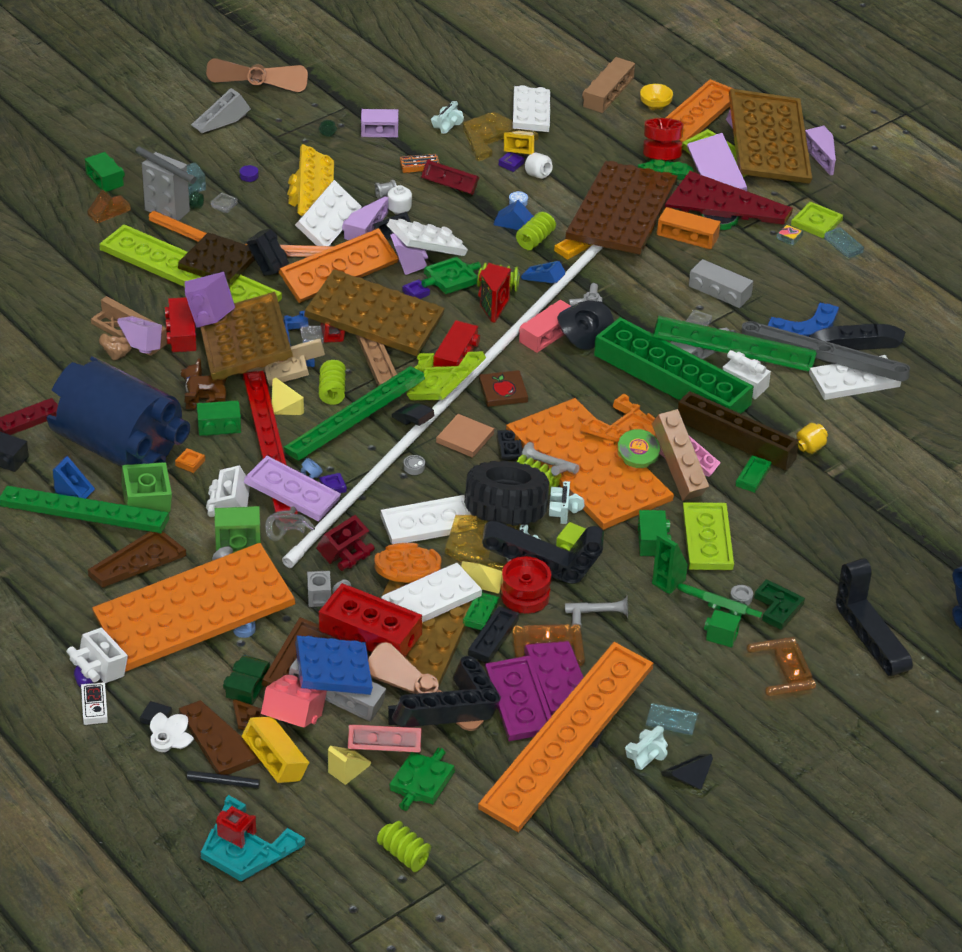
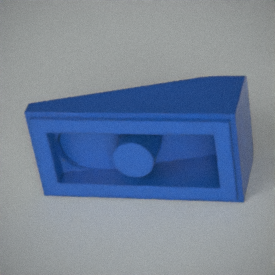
M560 261L530 266L521 275V279L557 283L565 275V270Z

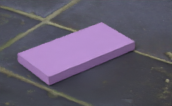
M723 133L687 144L699 174L747 191V185Z
M266 456L244 479L245 484L318 522L338 502L341 496L339 492L269 456Z

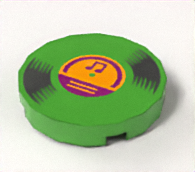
M633 429L625 432L620 437L617 452L618 456L628 466L645 468L657 461L660 453V444L657 438L650 432L642 429Z

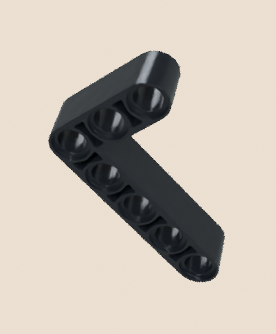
M490 521L484 525L482 546L511 560L525 556L537 558L547 564L552 577L566 583L576 584L582 580L601 555L604 531L596 526L588 527L570 551H567L500 522Z
M866 558L845 563L841 567L836 596V606L839 613L888 676L891 677L911 670L913 662L910 654L867 600L872 575L870 563Z
M464 656L460 659L453 675V680L459 690L403 695L398 701L392 719L397 725L402 727L489 720L493 717L501 697L480 663L473 657Z

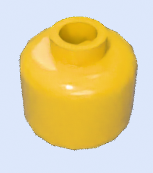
M809 423L797 432L798 448L802 452L806 451L814 454L827 444L828 433L821 424Z

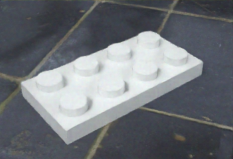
M514 86L512 128L549 132L550 90L543 87Z
M334 180L295 226L316 246H329L342 231L344 220H347L351 213L359 210L362 206Z
M390 219L387 224L394 234L408 247L465 256L468 250L462 244V240L455 237L447 227L438 228L431 224L422 225L415 221L410 223L403 219Z
M839 364L812 367L809 371L810 377L824 400L896 388L901 385V381Z
M465 495L381 510V519L391 544L409 543L477 530L476 520L465 506Z
M455 563L381 596V599L422 614L423 623L482 596V589L458 563Z

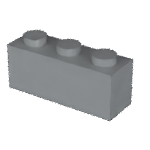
M702 259L690 271L689 287L740 308L752 296L753 280Z

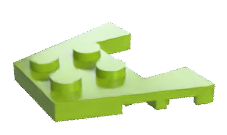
M483 351L467 352L459 366L432 367L435 354L419 353L417 357L419 362L414 368L424 372L425 380L409 389L407 396L410 400H443L486 359Z

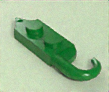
M651 160L647 163L638 164V168H650L657 172H669L672 175H677V180H683L689 171L694 172L691 166L681 162Z
M682 583L677 585V589L681 592L708 601L707 606L720 610L722 606L728 608V613L741 617L742 614H751L761 618L762 612L752 609V606Z

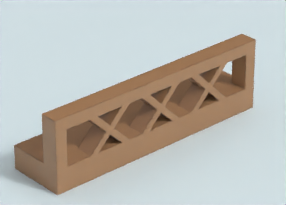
M107 296L101 300L102 311L91 318V324L118 338L125 337L122 330L114 328L120 327L118 318L134 316L153 322ZM106 317L107 319H109V320H111V321H109V322H102L101 320ZM163 326L160 349L167 345L166 328ZM160 349L152 350L151 353L146 354L152 356Z

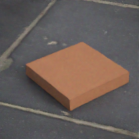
M457 414L437 436L436 443L473 458L494 435V428Z

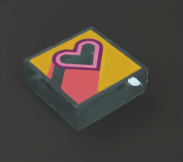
M788 224L777 233L778 240L794 245L803 236V230Z

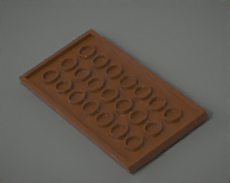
M605 161L568 227L565 239L641 255L665 207V203L677 183V175H672L669 172H657L650 168H638L634 165L618 164L615 161Z

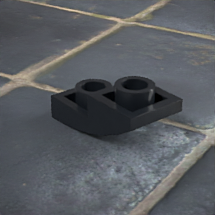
M417 403L406 404L392 413V418L407 425L413 422L418 426L435 416L434 409Z
M497 430L501 460L519 459L522 455L521 440H515L513 431Z

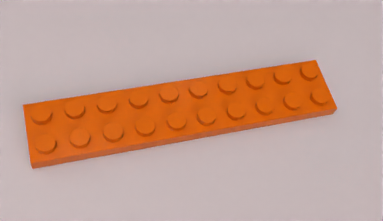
M613 642L478 803V809L519 833L651 672L653 662Z

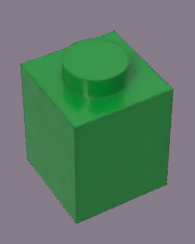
M715 609L712 617H707L705 622L706 640L733 648L739 634L741 617Z

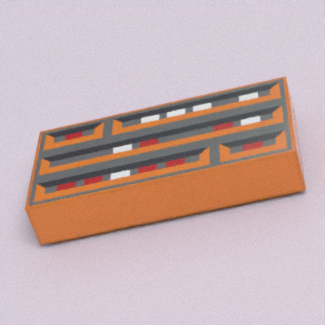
M437 154L400 157L402 172H423L427 160L439 163Z

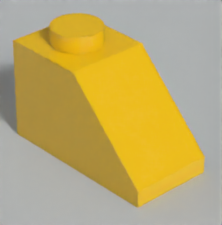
M505 132L504 151L533 154V132Z

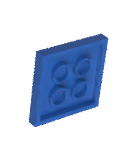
M297 635L295 646L301 688L371 695L373 686L365 642Z

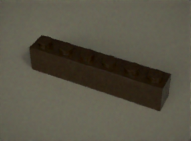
M691 391L678 403V411L683 423L693 429L750 455L770 461L772 465L785 471L796 460L799 440Z

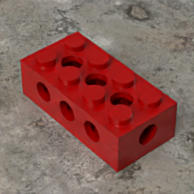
M341 583L319 611V631L340 640L365 642L366 650L373 652L381 643H390L405 657L422 635V614Z

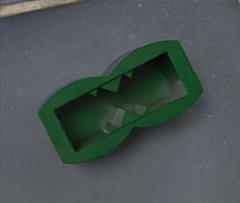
M243 655L239 661L237 660L234 663L233 672L230 676H227L224 680L223 689L226 692V698L252 705L264 687L262 686V680L270 668V662Z

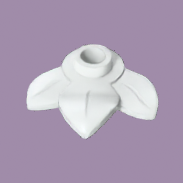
M161 712L156 714L150 723V729L153 733L150 739L152 747L158 752H167L171 748L182 749L187 747L194 740L190 734L185 732L188 726V717L176 714L167 718Z

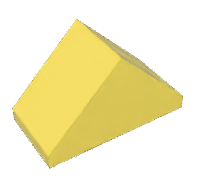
M330 746L328 749V773L345 785L371 764V761L354 749Z

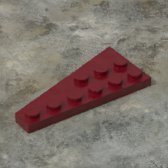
M692 171L688 172L665 203V208H679L683 212L688 213L689 210L700 211L704 215L731 218V215L742 216L741 219L749 220V217L758 218L761 222L785 225L793 211V208Z

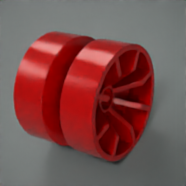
M670 118L646 120L644 136L647 139L643 143V155L658 160L680 158L682 156V141L679 139L683 137L684 124L679 120Z

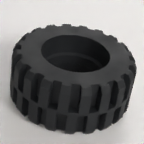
M508 461L483 462L480 465H475L467 473L464 503L468 512L473 516H477L480 520H487L488 522L497 521L505 525L511 524L512 526H518L519 524L527 525L530 522H537L547 512L550 482L544 472H540L538 468H532L528 464Z

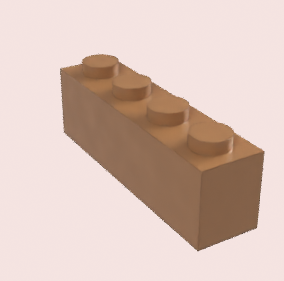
M615 57L611 63H608L604 71H601L599 76L592 81L591 85L583 91V107L603 113L633 80L635 63Z
M678 409L659 414L653 421L652 426L682 501L702 496L709 485Z

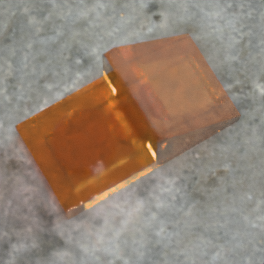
M102 190L87 212L98 224L128 212L131 208L130 204L121 195L112 198Z

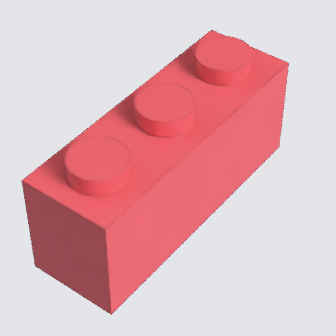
M559 300L529 321L523 323L519 329V342L536 353L564 335L559 327L557 316L560 312L571 306Z

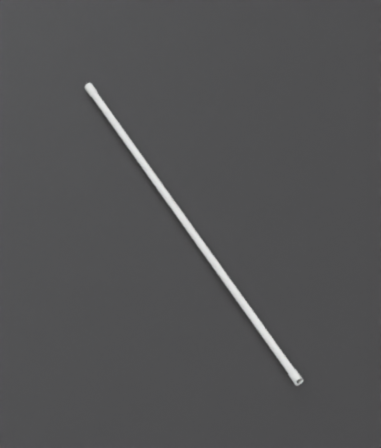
M592 245L565 272V275L557 283H554L485 353L486 359L443 400H439L432 407L435 416L420 426L415 425L302 541L282 558L283 564L288 568H292L338 518L520 333V326L539 314L603 247Z

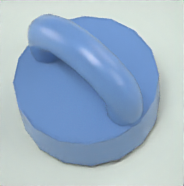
M306 458L301 464L303 467L300 472L306 475V471L310 473L308 477L312 479L318 478L323 472L322 468L310 458Z
M255 621L233 629V633L241 638L252 636L256 630Z

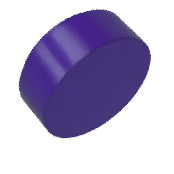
M247 165L240 169V179L245 182H253L259 177L258 168L255 166Z

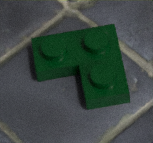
M767 579L754 594L755 599L770 606L763 613L762 621L780 630L787 625L805 602L804 597Z

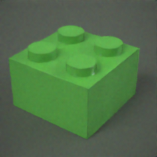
M166 463L122 465L121 484L125 505L164 512L171 511L172 492Z
M259 506L215 508L216 551L222 547L229 546L233 549L234 553L261 543Z

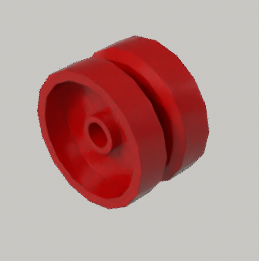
M525 556L512 559L504 565L501 577V599L505 606L514 612L523 614L542 610L549 602L551 590V571L547 564L537 558Z

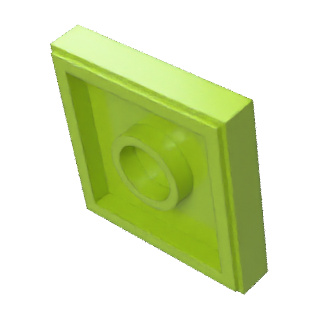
M809 202L791 220V226L825 239L843 220V215Z

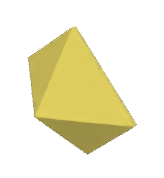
M273 379L272 407L274 415L304 414V397L279 379Z
M462 561L461 567L482 590L500 594L502 571L481 564Z

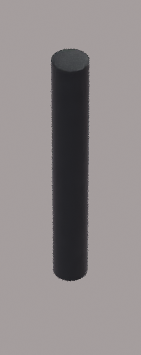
M190 770L187 772V780L257 789L260 787V779Z

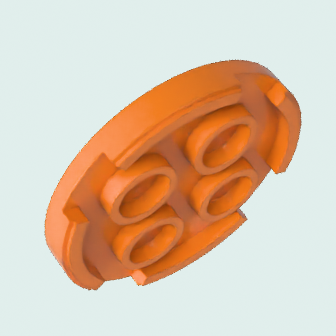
M396 543L386 546V550L375 555L374 567L377 573L386 579L412 583L441 570V556L434 549L427 550L418 547L417 543Z

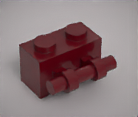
M354 515L325 533L316 549L329 564L341 558L342 561L338 563V568L343 571L346 568L354 567L360 559L368 558L370 553L375 550V547L372 543L367 545L363 543L369 530ZM355 549L356 552L351 554L350 551Z

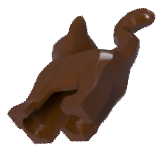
M200 358L197 359L196 364L189 365L186 369L181 370V377L186 381L187 393H185L184 399L186 409L195 410L199 398L208 399L206 403L224 402L226 400L225 382L227 378L213 381L211 375L202 376Z

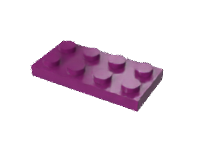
M569 641L527 644L524 649L525 655L531 656L551 716L584 678Z
M531 656L486 663V674L501 697L497 707L508 741L535 737L550 719L551 714Z

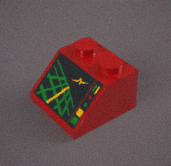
M488 263L479 275L481 287L478 296L480 297V306L490 321L495 323L510 300L511 269Z

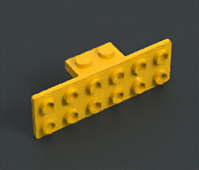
M301 145L299 169L290 176L287 193L289 195L288 204L294 207L298 204L297 213L303 216L334 181V160L331 157L317 152L310 146Z

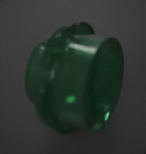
M324 120L320 123L319 130L324 136H332L337 131V127L334 121Z
M194 191L189 195V205L193 210L195 208H202L204 195Z

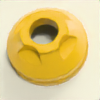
M648 84L642 87L640 91L641 101L652 110L663 109L671 103L673 98V91L662 84Z

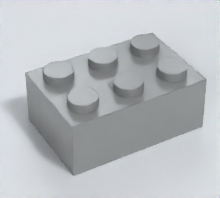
M154 153L187 172V164L160 153ZM146 159L142 163L145 210L148 212L157 211L179 221L190 211L188 182Z

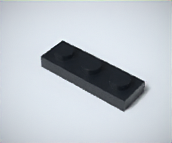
M498 606L469 647L468 656L489 663L518 622L519 613Z

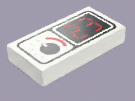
M105 682L81 684L84 725L108 723Z

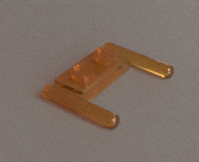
M570 624L524 626V628L520 626L513 627L516 658L525 656L524 646L527 644L569 641L570 645H574L578 665L585 663L580 625L575 624L570 627Z
M795 637L747 645L749 653L775 649V655L788 684L766 687L765 693L767 696L816 688L814 679L812 680V674L798 643H796Z

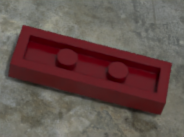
M430 160L426 161L421 178L471 195L474 194L480 178Z
M53 398L4 415L0 417V432L13 435L47 422L48 415L56 417L58 404Z

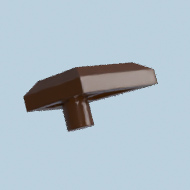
M235 699L233 700L238 729L245 730L250 718L265 717V715L261 714L262 709Z

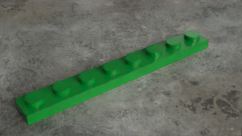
M663 316L657 317L653 337L723 353H729L732 350L736 353L741 352L750 359L804 371H810L817 354L816 350Z
M409 366L284 446L285 454L298 461L305 458L308 454L321 448L325 443L338 437L339 434L353 427L356 423L369 417L395 398L400 397L409 389L417 386V384L425 380L424 372Z
M6 486L0 496V506L156 533H162L170 519L169 512L13 486Z

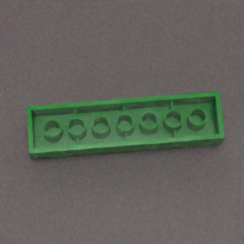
M621 317L596 336L594 356L678 400H681L691 391L740 414L752 403L753 385L664 339L653 337L652 333Z

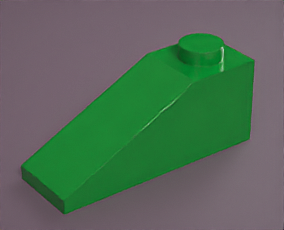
M659 533L656 540L652 584L671 594L679 583L686 581L688 564L679 545Z

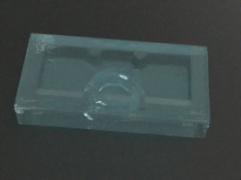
M841 227L825 233L824 239L847 258L861 254L864 251V247Z
M652 703L646 726H661L665 730L693 735L698 713Z

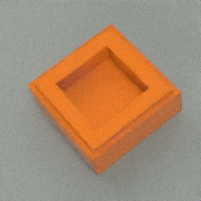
M186 448L175 460V465L194 473L204 463L205 455Z

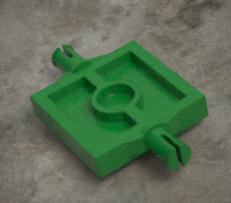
M454 257L424 267V274L428 278L421 280V284L424 288L436 285L445 294L452 293L477 284L478 276L473 271L479 270L481 264L478 261L466 264L458 257Z
M437 748L432 757L411 752L390 782V791L404 796L403 800L399 803V807L402 810L407 811L413 801H423L432 805L435 803L455 773V765L441 761L446 754L444 749L441 748L440 750V748Z

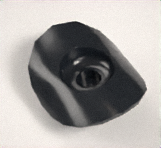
M592 300L579 302L563 310L557 316L559 327L566 338L577 348L583 350L594 348L596 336L614 322L611 310L602 302Z

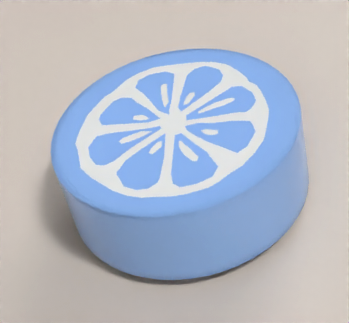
M516 191L509 195V204L516 200H519L524 206L528 204V196L524 192Z

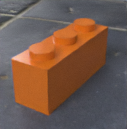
M666 207L658 219L657 235L712 249L719 237L720 221Z

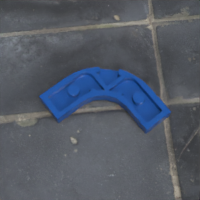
M819 303L815 315L807 321L794 322L771 317L768 326L808 337L817 330L832 327L839 307Z

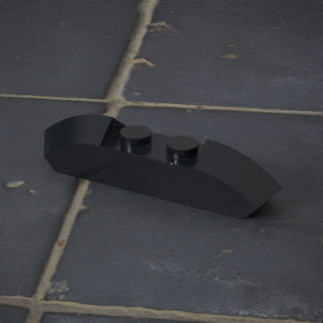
M863 324L826 327L813 332L808 337L855 350L896 348L902 344L906 332L888 324Z

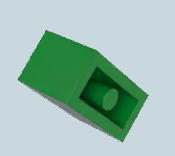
M106 152L85 158L86 175L103 193L124 186V170Z
M239 401L197 403L199 436L241 433Z
M639 510L638 539L640 556H655L656 540L659 533L671 540V535L667 534L670 532V519H666L665 510Z

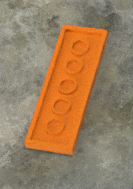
M710 79L665 117L679 120L684 124L683 137L679 140L684 142L699 134L730 107L729 91L733 88Z
M378 228L280 268L279 274L298 303L313 298L334 269L361 278L397 263L399 257Z

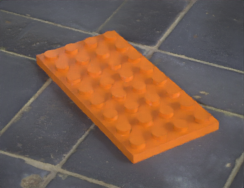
M576 398L506 425V430L514 432L515 440H521L522 448L528 442H532L534 449L543 454L579 465V471L576 474L568 471L561 473L559 486L563 488L564 481L570 482L569 496L573 494L581 496L584 499L583 510L603 530L638 516L639 510H652L673 501L674 494L647 467L634 468L624 463V460L618 456V442L580 430L582 423L591 416H594ZM540 461V462H541V467H542V465L547 464V463H545V462ZM547 464L548 470L553 467V465Z
M257 543L92 607L99 625L128 655L126 672L293 606L296 603L294 596L261 543Z

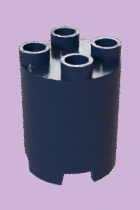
M93 356L90 358L92 362L84 366L72 362L63 370L52 388V391L60 396L56 417L52 415L47 416L50 429L60 436L120 467L122 465L166 463V457L173 445H180L187 439L190 432V423L182 419L181 405L175 397Z

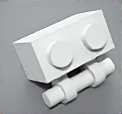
M729 351L727 357L731 360L723 366V370L753 385L752 398H758L769 387L771 371L761 365V362L758 360H751L741 352Z
M240 465L220 470L219 479L212 481L208 492L210 499L206 505L209 517H215V508L247 507L250 486L244 483L246 475Z
M102 627L82 634L79 650L72 646L66 651L70 656V661L74 665H78L82 669L81 673L93 682L101 679L107 683L121 678L125 674L128 655Z

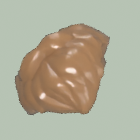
M102 334L99 338V344L104 347V350L112 360L126 356L132 349L125 337L118 338Z

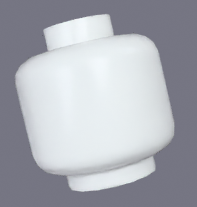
M536 152L530 154L525 162L526 173L529 176L540 179L546 178L553 168L549 156Z
M398 185L388 191V209L398 215L411 209L412 193L408 188Z

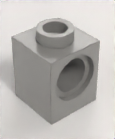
M330 571L307 572L309 607L324 606L331 597Z

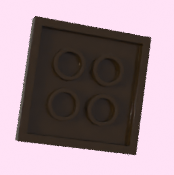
M208 232L178 262V269L201 277L224 272L230 286L255 261V258L248 245Z

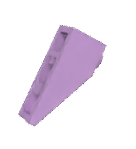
M825 126L805 130L808 152L830 176L833 175L836 158L832 133Z
M383 197L351 213L342 225L344 239L351 240L375 230L373 224L382 221L388 214V197Z

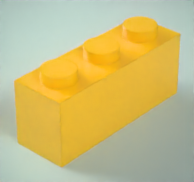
M250 718L242 738L277 783L301 781L309 761L275 718Z

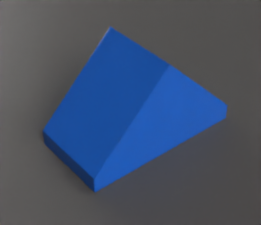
M516 200L498 212L494 225L519 230L534 216L519 200Z
M68 456L53 469L55 493L86 499L94 491L95 488Z

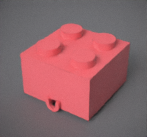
M285 675L266 687L261 714L303 728L310 723L315 725L317 719L322 716L327 690L301 688L298 677Z

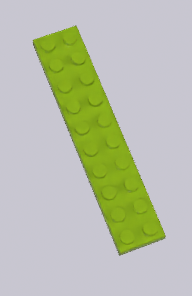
M125 224L100 243L101 251L185 287V281L201 278V276L178 269V262L188 253L187 251ZM242 275L229 286L234 303L274 291L278 302L282 299V292Z

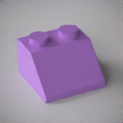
M224 272L185 281V295L196 328L218 322L235 308Z

